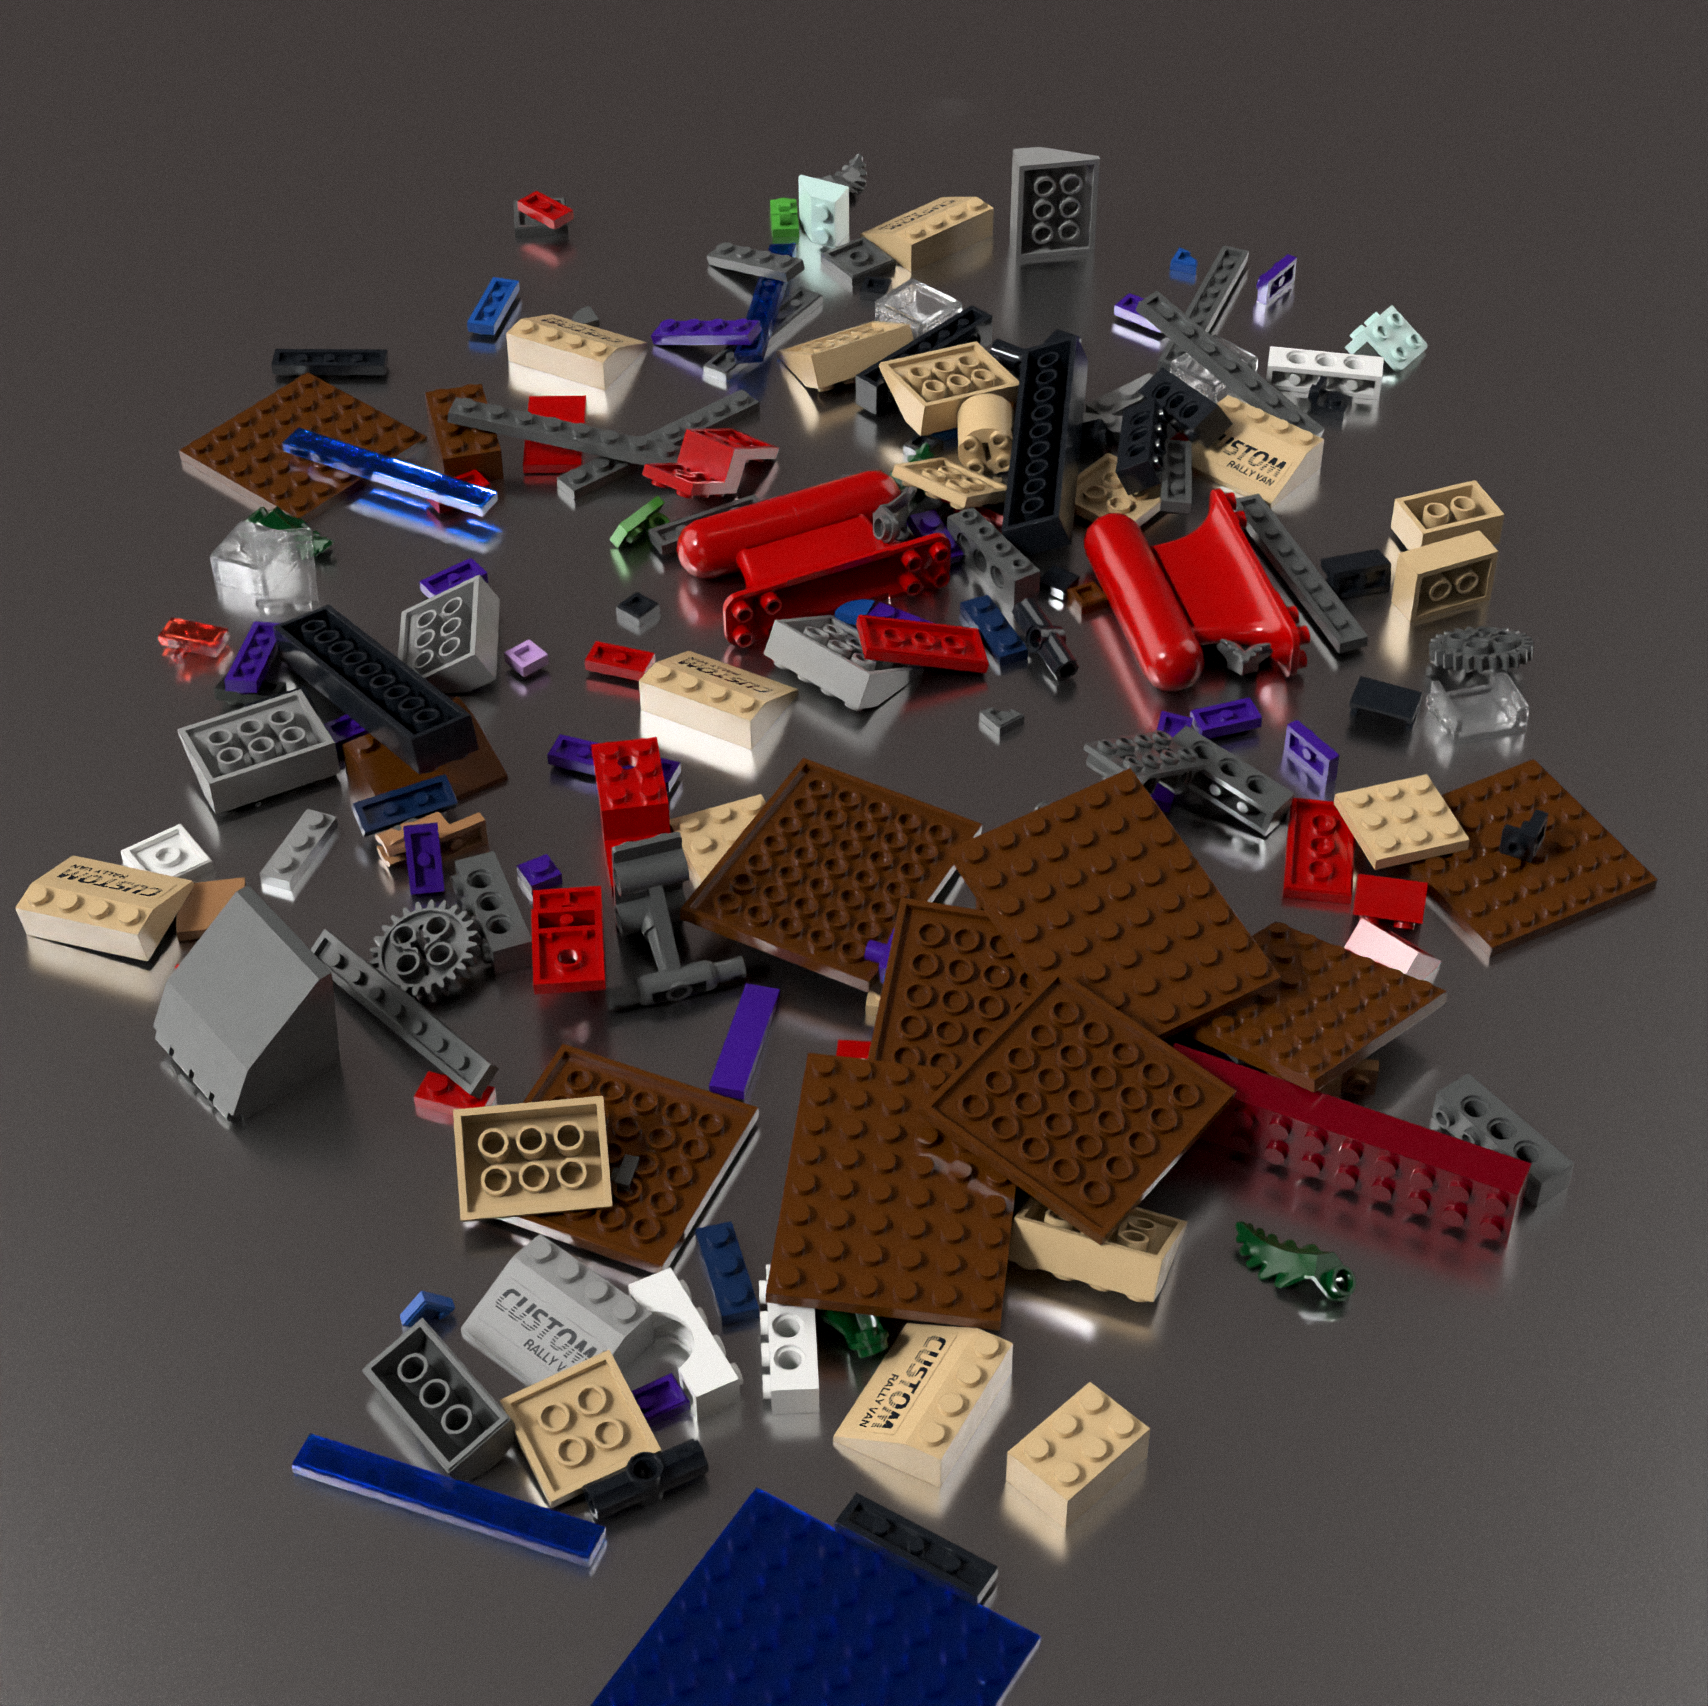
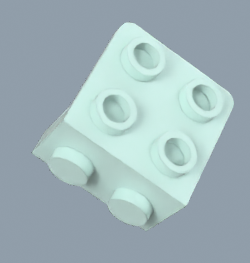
M1391 305L1381 315L1376 311L1364 322L1367 326L1366 328L1361 324L1349 335L1353 340L1344 348L1350 354H1354L1368 342L1381 357H1384L1388 365L1395 372L1399 373L1426 350L1428 346L1421 335Z

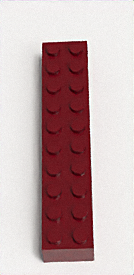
M1177 1043L1174 1044V1049L1236 1090L1234 1100L1199 1138L1229 1147L1237 1152L1255 1156L1272 1164L1301 1172L1307 1176L1327 1181L1344 1189H1350L1373 1197L1376 1200L1399 1206L1413 1213L1445 1222L1451 1226L1471 1231L1488 1239L1508 1244L1521 1213L1532 1163L1319 1091L1313 1093L1289 1081Z

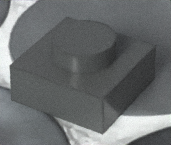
M625 1154L620 1168L615 1167L613 1169L610 1180L615 1181V1184L618 1185V1190L629 1192L631 1180L634 1178L635 1170L638 1169L640 1164V1157Z

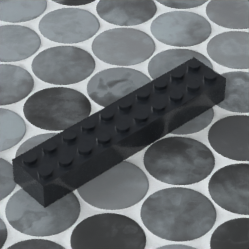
M1077 335L1023 349L1002 534L1024 556H1031L1051 549H1060L1072 543L1089 362Z
M329 604L273 626L281 660L419 775L431 773L441 765L464 759L469 753L479 750L471 714Z

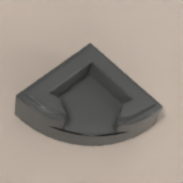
M590 306L578 310L571 320L594 327L600 326L599 319Z
M988 708L979 712V720L999 737L1024 724L1025 715L1014 709H1010V712Z

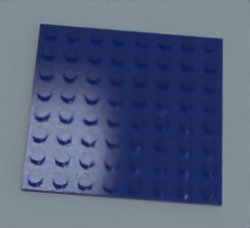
M756 1487L590 1706H998L1041 1641V1636L981 1604H978L976 1607L835 1532L834 1527Z

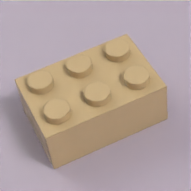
M1473 480L1395 499L1391 529L1408 550L1478 530L1494 545L1500 543L1505 514L1478 482Z
M1478 530L1398 553L1391 601L1410 623L1488 601L1491 598L1499 551Z
M1089 1382L1007 1452L1006 1481L1064 1529H1067L1147 1458L1150 1428Z

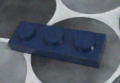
M989 595L960 602V613L971 628L979 629L984 646L999 667L1028 659V650L1024 642Z
M443 774L352 804L351 809L363 837L400 825L410 818L421 819L435 812L441 813L457 807L458 801L447 775Z
M732 1221L695 1229V1239L722 1326L760 1318L759 1305Z

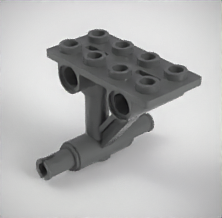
M1161 730L1129 736H1118L1111 739H1100L1099 741L1085 743L1083 748L1084 751L1089 753L1086 765L1102 776V780L1131 768L1150 795L1155 790L1157 783L1175 795L1181 794L1189 786L1195 772L1205 769L1206 763L1197 758L1198 754L1194 750L1179 746L1172 741L1171 735ZM1046 800L1041 801L1034 811L1048 805L1049 802Z
M680 832L662 833L652 838L635 842L627 841L612 847L616 930L620 932L621 936L642 932L645 940L650 943L659 971L640 975L638 978H635L633 983L606 988L605 995L610 1010L639 1002L641 1005L649 1006L669 1000L679 1001L689 995L714 990L717 987V983L746 977V968L742 956L712 963L710 960H702L682 965L675 944L674 928L672 925L684 922V920L680 919V908L687 901L683 891V882L689 881V869L682 849Z

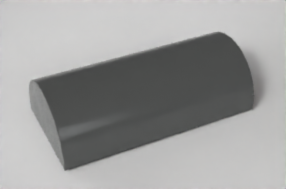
M423 1317L361 1369L453 1479L465 1481L484 1474L494 1467L510 1449L515 1438L514 1429L516 1427L514 1422Z

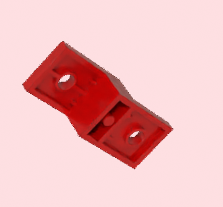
M732 428L686 429L677 463L645 464L642 475L652 479V484L657 487L676 489V494L684 498L693 499L694 495L703 498H709V495L724 497L725 494L737 493L745 463H749V460L763 463L764 459H776L779 447Z
M657 737L591 744L599 796L601 829L612 896H614L612 847L627 841L635 842L655 837L658 834L671 833L669 802ZM634 766V768L631 769H623L622 767Z
M601 886L533 890L531 926L534 995L606 990Z

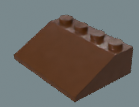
M459 697L451 700L471 714L479 750L469 753L464 759L441 765L431 773L419 775L370 733L342 744L346 774L366 798L446 774L456 799L459 801L508 780V774L474 714Z

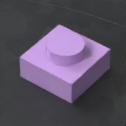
M530 639L504 652L505 663L523 677L549 664L548 654Z

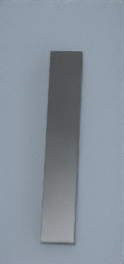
M799 287L759 320L762 331L751 345H728L703 365L704 374L727 383L823 303V295Z

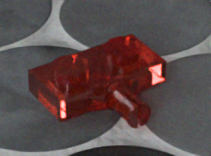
M171 617L158 635L160 646L176 649L171 655V659L176 664L179 662V665L183 664L185 658L190 653L217 657L230 639L228 628Z

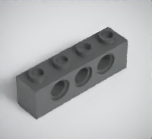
M971 507L947 517V529L964 554L961 560L1012 609L1016 603H1020L1025 598L1039 600L1040 570L975 508Z
M1185 726L1172 737L1173 742L1181 747L1194 750L1198 754L1197 758L1206 763L1203 771L1195 772L1188 786L1190 789L1264 836H1267L1287 817L1295 793L1188 726Z
M491 851L456 860V875L451 876L453 889L456 896L462 895L463 898L460 899L462 910L468 912L479 929L478 934L482 939V944L479 946L482 951L481 956L484 964H491L495 976L533 966L532 937L495 852Z
M1469 1073L1436 1092L1432 1117L1442 1128L1447 1129L1458 1139L1532 1163L1524 1197L1536 1208L1568 1188L1574 1162Z

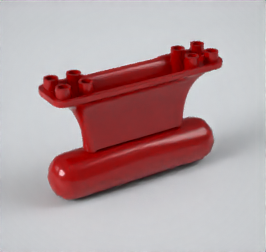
M881 470L860 472L694 520L682 529L676 548L681 566L698 579H714L737 571L742 572L746 589L735 592L726 598L723 604V627L727 641L732 645H738L743 648L748 647L755 640L765 637L769 638L775 620L823 615L833 616L837 608L853 600L867 599L874 600L876 603L906 594L916 596L923 589L933 586L942 588L950 581L951 543L944 534L933 533L906 542L894 540L891 543H884L875 538L873 534V513L880 505L888 504L901 495L896 481Z
M1221 488L1213 489L1210 492L1209 510L1204 522L1196 530L1179 539L1150 546L1142 529L1134 520L1125 514L1108 513L1097 518L1087 528L1083 540L1086 557L1145 678L1162 692H1180L1192 686L1200 678L1205 665L1201 646L1221 643L1220 639L1230 640L1250 647L1255 644L1270 643V648L1273 650L1270 657L1276 662L1285 677H1295L1298 669L1307 668V656L1303 649L1300 650V646L1310 643L1308 627L1306 625L1296 626L1299 623L1297 607L1295 605L1286 607L1279 593L1275 591L1242 531L1247 526L1244 511L1234 512L1237 507L1234 493H1224Z

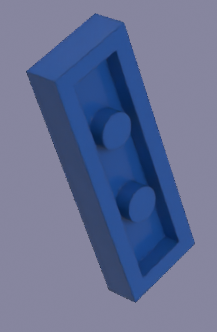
M492 278L467 321L468 332L481 335H495L520 290L519 280Z

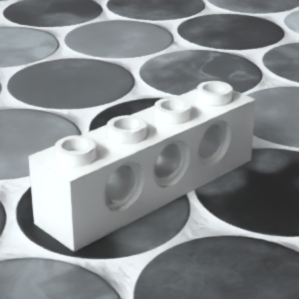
M1270 346L1266 381L1280 391L1309 393L1312 384L1316 385L1321 376H1326V390L1337 391L1353 398L1379 400L1384 357Z
M766 1264V1280L759 1281L760 1304H767L768 1311H760L761 1335H769V1342L761 1343L762 1367L770 1366V1374L762 1375L763 1399H771L772 1415L819 1413L815 1308L766 1303V1288L771 1265Z

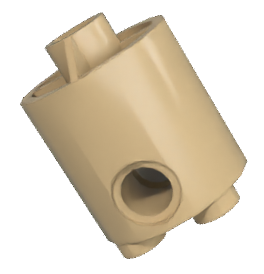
M978 394L962 403L957 412L958 458L964 467L981 475H994L1009 471L1015 412L1011 404L1003 397L995 394Z

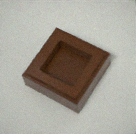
M1094 581L1067 589V599L1080 615L1108 607V600L1104 592Z

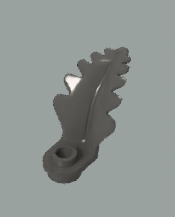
M857 154L854 159L849 160L850 165L842 167V172L837 171L835 175H828L817 179L848 186L849 193L857 194L856 190L864 189L857 183H866V180L861 178L867 175V172L862 169L866 167V163L863 162V156Z
M907 486L905 489L900 490L901 495L888 504L880 505L873 513V534L877 540L891 543L900 536L901 531L903 533L906 532L907 520L909 518L908 503L913 499L917 491L916 487L912 486L909 488Z
M1220 639L1221 643L1217 645V649L1227 659V668L1240 675L1258 671L1259 663L1273 652L1270 648V643L1255 644L1250 647L1230 640Z

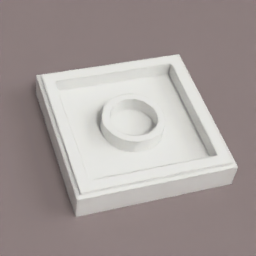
M178 824L121 850L122 859L128 867L187 880L196 878L214 869L210 857L182 824Z

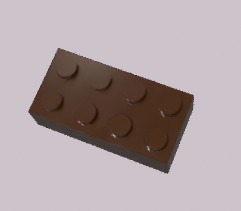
M467 384L463 387L440 388L425 392L428 422L444 481L474 469L487 481L504 479L502 453L497 434L448 423V412L456 397L470 398L476 402L488 404L482 384Z

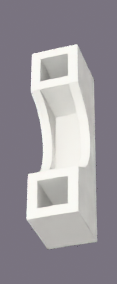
M670 1267L629 1284V1297L652 1312L654 1336L660 1335L675 1338L684 1343L692 1352L687 1361L679 1368L680 1387L690 1401V1409L697 1421L740 1403V1385H743L742 1374L736 1363L730 1364L725 1357L726 1351L721 1338L717 1334L712 1336L708 1329V1320L701 1307L695 1308L691 1302L692 1297L686 1282L683 1279L679 1281Z

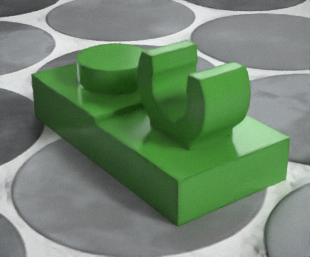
M783 197L770 200L772 237H799L796 199Z
M657 495L621 522L609 540L619 548L627 541L630 544L636 541L643 533L641 528L644 526L648 533L649 529L658 527L655 523L659 526L669 523L668 517L659 513L665 502Z

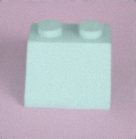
M800 175L798 177L799 224L812 243L836 248L849 234V187Z

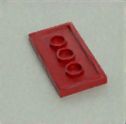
M586 395L529 396L528 412L531 414L556 417L572 423L585 424ZM525 439L523 473L525 474L567 473L583 464V452Z
M858 615L856 626L864 658L867 660L987 673L989 662L978 628Z
M1293 798L1289 808L1283 898L1351 905L1355 837L1333 801Z

